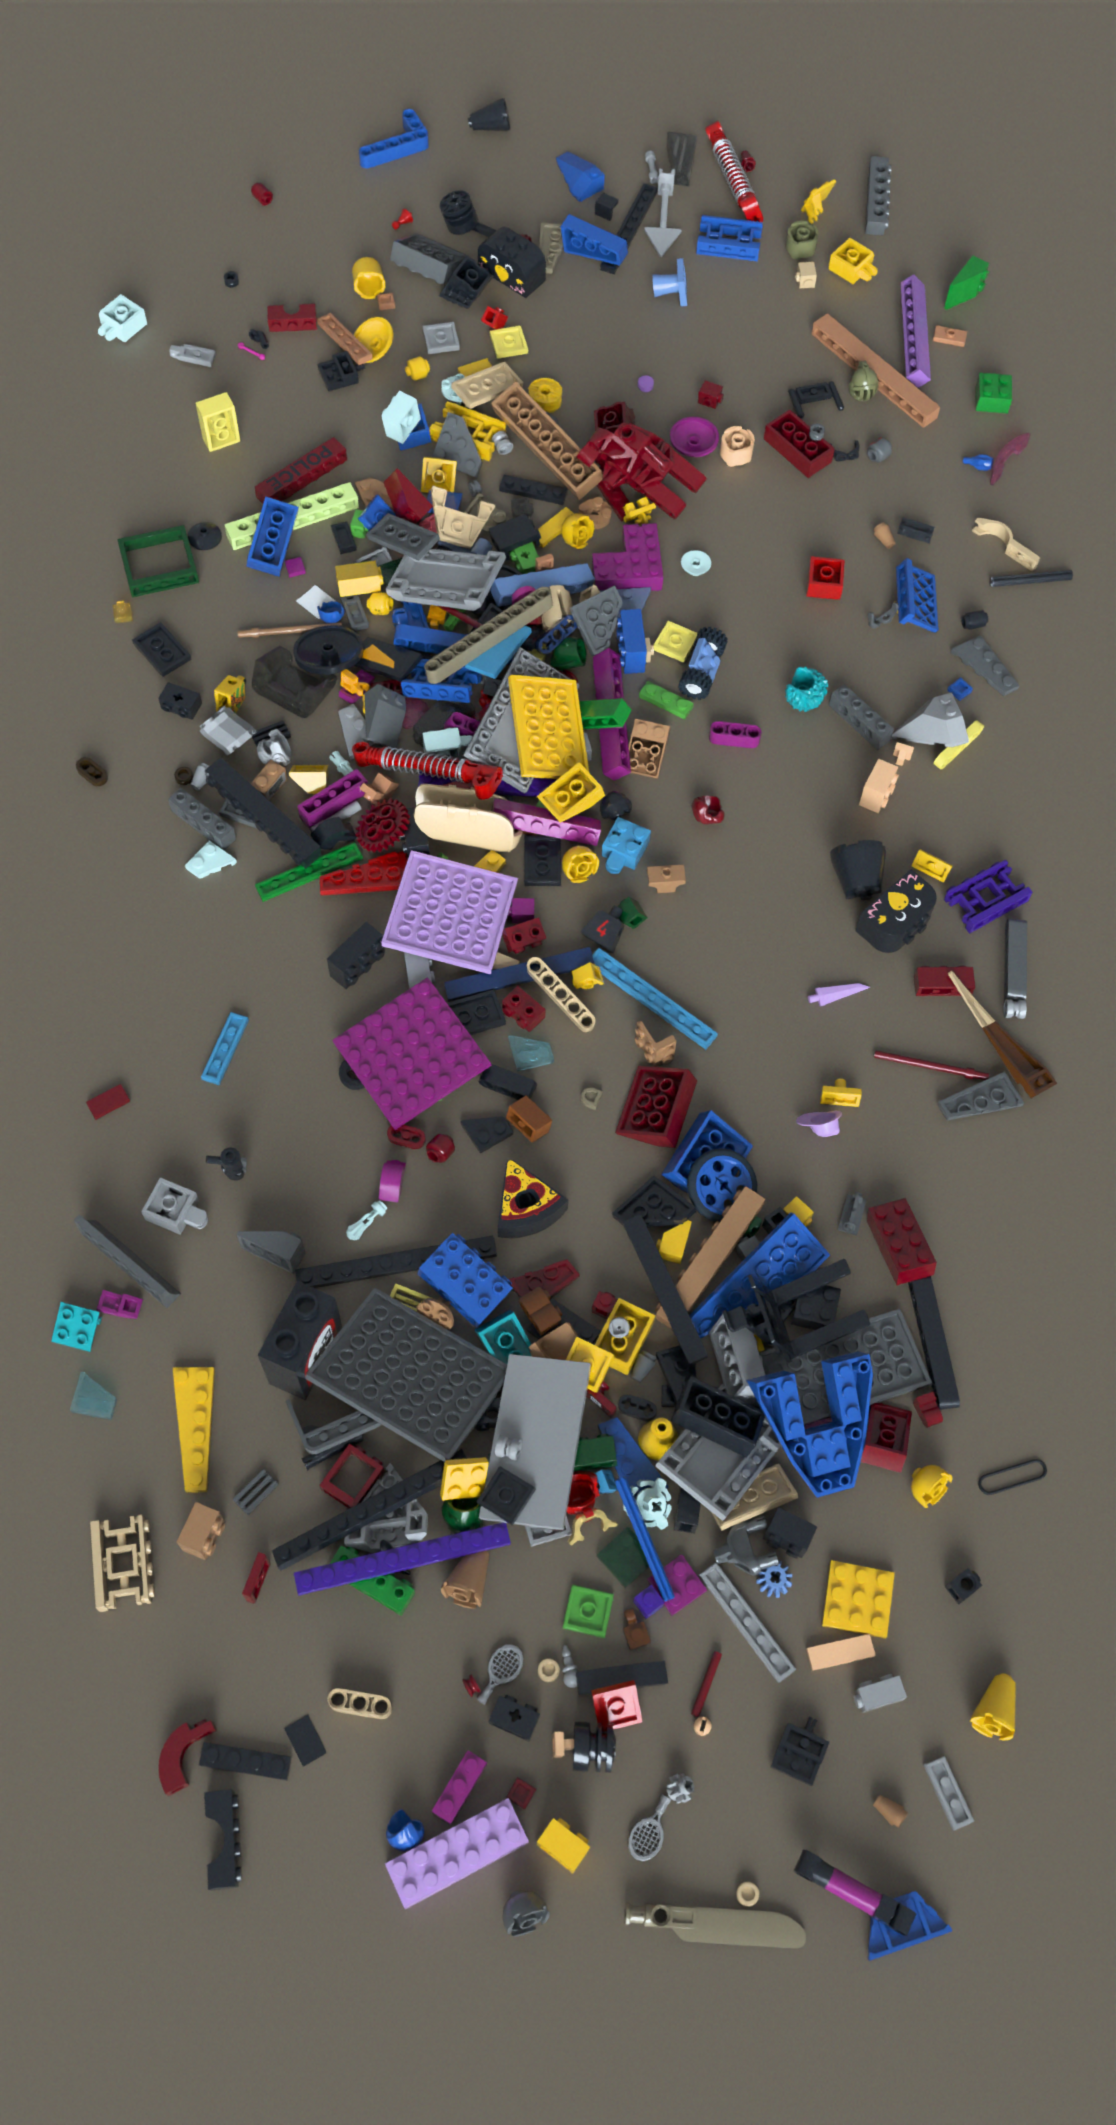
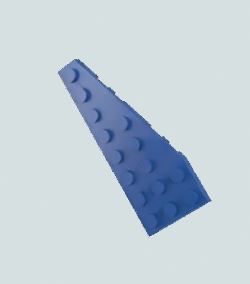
M790 1212L689 1315L700 1339L709 1334V1331L722 1316L723 1311L729 1312L740 1306L748 1309L747 1306L753 1303L757 1306L759 1305L754 1289L751 1287L749 1275L752 1274L770 1290H774L814 1272L830 1256L827 1250L794 1213Z

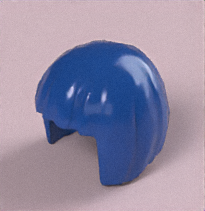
M403 1809L395 1812L386 1830V1838L389 1844L394 1849L402 1852H408L417 1847L424 1837L423 1823L420 1820H411Z

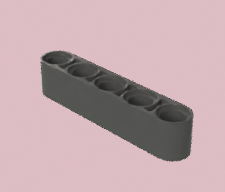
M1007 919L1005 926L1004 999L1017 1002L1018 1000H1026L1027 921Z

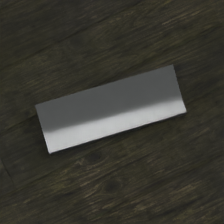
M81 1215L74 1219L80 1233L163 1306L168 1308L181 1295L179 1291L98 1221L86 1220Z

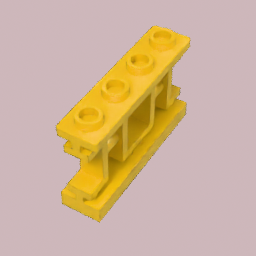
M447 401L445 404L446 408L443 409V417L446 418L447 413L450 412L465 418L467 426L476 429L472 437L481 459L490 461L492 452L495 451V443L491 442L492 437L499 431L506 432V423ZM435 421L430 426L432 441H438L444 423L441 424ZM478 438H482L484 441H478Z

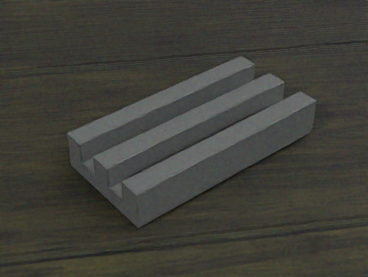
M263 1469L233 1501L249 1515L279 1484ZM265 1477V1479H264L242 1502H240V1500H241L261 1479H263V1478ZM270 1482L271 1485L246 1508L245 1505Z

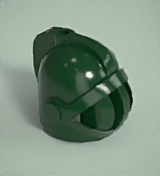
M576 637L565 638L553 651L551 658L552 668L559 671L585 666L587 655L584 641Z
M479 1497L444 1501L441 1508L442 1515L451 1532L457 1534L483 1527V1520L479 1518L481 1506L477 1504Z

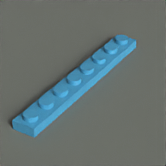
M598 948L592 955L595 965L600 967L601 974L705 1050L717 1038V1032L602 949Z

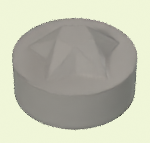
M623 1317L614 1318L609 1324V1332L616 1338H623L630 1331V1324Z

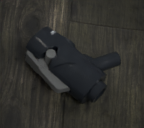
M229 1147L224 1149L220 1156H206V1163L220 1164L222 1171L230 1180H240L244 1177V1173H246L247 1159L241 1158L239 1151L235 1148Z

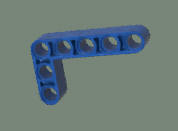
M406 109L402 113L403 128L406 133L363 146L359 149L361 167L371 168L424 151L429 147L428 131L414 110Z

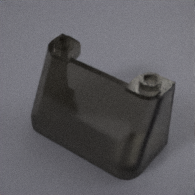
M278 646L255 661L252 688L262 697L301 718H307L334 688L337 676L334 674L320 675L319 679L307 674L292 665L293 657L290 651L282 646Z

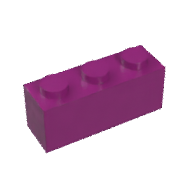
M467 1750L432 1809V1814L452 1826L485 1770L487 1762Z

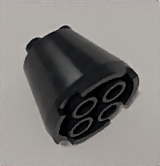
M861 840L857 844H851L847 847L846 844H842L831 850V862L846 899L861 897V900H868L872 898V895L882 892L886 848L882 846V842Z

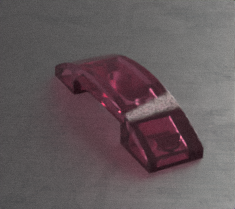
M1022 434L1012 439L1001 449L992 469L990 485L993 486L1002 476L1004 463L1011 454L1015 453L1019 456L1026 448L1031 434Z

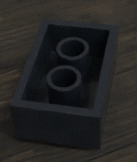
M365 922L327 958L330 977L345 989L350 985L356 984L359 977L371 969L372 964L383 958L385 954L384 946L381 943L383 934L368 922Z

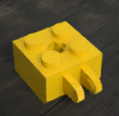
M852 238L847 239L831 254L829 270L852 284L860 278L869 281L872 278L871 275L875 276L878 271L872 265L874 259L873 251Z

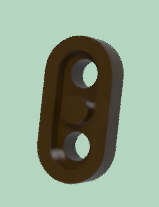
M83 757L76 762L77 772L92 785L102 786L107 782L108 776L106 771L92 759Z

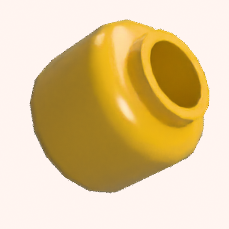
M421 356L409 359L405 367L406 375L410 376L414 381L426 378L428 372H430L427 359Z
M374 592L367 599V607L374 615H388L393 610V599L387 593Z

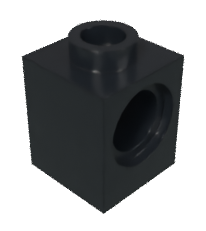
M967 1568L945 1588L955 1601L960 1604L977 1591L982 1584L978 1574ZM961 1580H965L969 1583V1590H965L962 1588Z

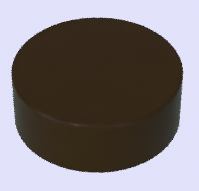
M180 767L174 773L178 784L188 785L192 782L193 774L190 768Z

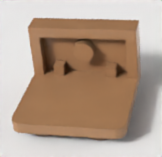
M638 1021L634 1040L636 1045L645 1052L644 1056L647 1062H651L654 1067L670 1063L675 1055L676 1039L674 1036L671 1035L655 1043L642 1021Z
M566 1322L530 1345L531 1356L566 1360L578 1335L571 1324Z

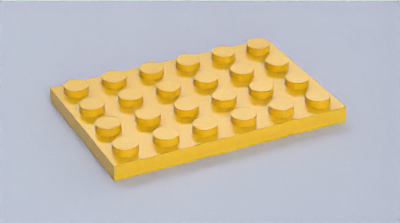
M510 675L508 683L521 777L559 779L579 762L589 772L576 680Z

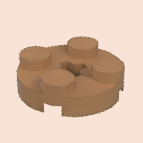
M601 497L586 500L579 505V514L589 516V519L594 523V529H602L609 524L612 510L609 504L603 501Z

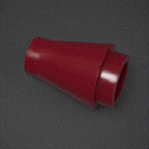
M745 150L740 155L741 166L745 172H751L755 168L756 161Z

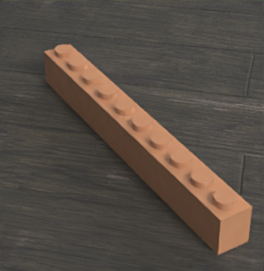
M827 313L814 322L812 335L855 371L860 361H866L869 368L873 369L877 374L879 381L878 390L924 428L937 419L940 406L936 402L931 400L913 383L837 322L836 319Z

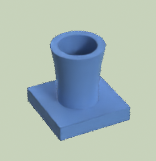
M683 258L677 259V274H653L655 297L679 292L681 306H687V281Z

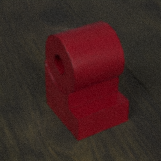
M934 1392L916 1397L913 1402L926 1428L943 1422L942 1413L935 1401Z

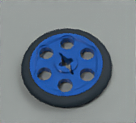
M723 1148L712 1149L697 1158L690 1169L687 1182L688 1194L693 1206L701 1215L714 1222H721L724 1218L722 1214L725 1210L724 1201L726 1199H729L733 1205L735 1202L733 1198L737 1193L736 1189L739 1185L744 1188L746 1186L756 1193L758 1188L756 1174L747 1159L733 1150ZM715 1161L720 1162L722 1165L720 1172H716L713 1169ZM733 1166H736L740 1171L738 1177H734L731 1174ZM702 1175H706L709 1179L707 1186H703L700 1182ZM719 1182H725L724 1187L726 1189H720L721 1184ZM708 1194L714 1197L712 1205L706 1203L705 1198Z

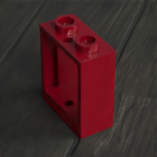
M351 1444L346 1447L319 1485L323 1492L348 1509L361 1503L385 1472L382 1461L374 1456L371 1459L365 1454L366 1451L358 1445L354 1447ZM351 1454L375 1470L355 1499L331 1483Z

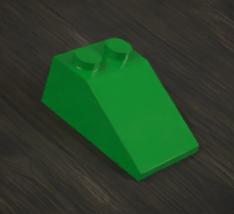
M975 256L970 258L951 282L944 309L947 310L975 298L979 292L984 290L986 285L984 281L989 274L988 262Z

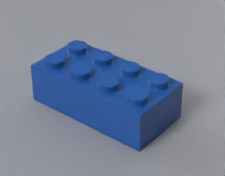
M265 496L247 558V567L280 577L299 507Z

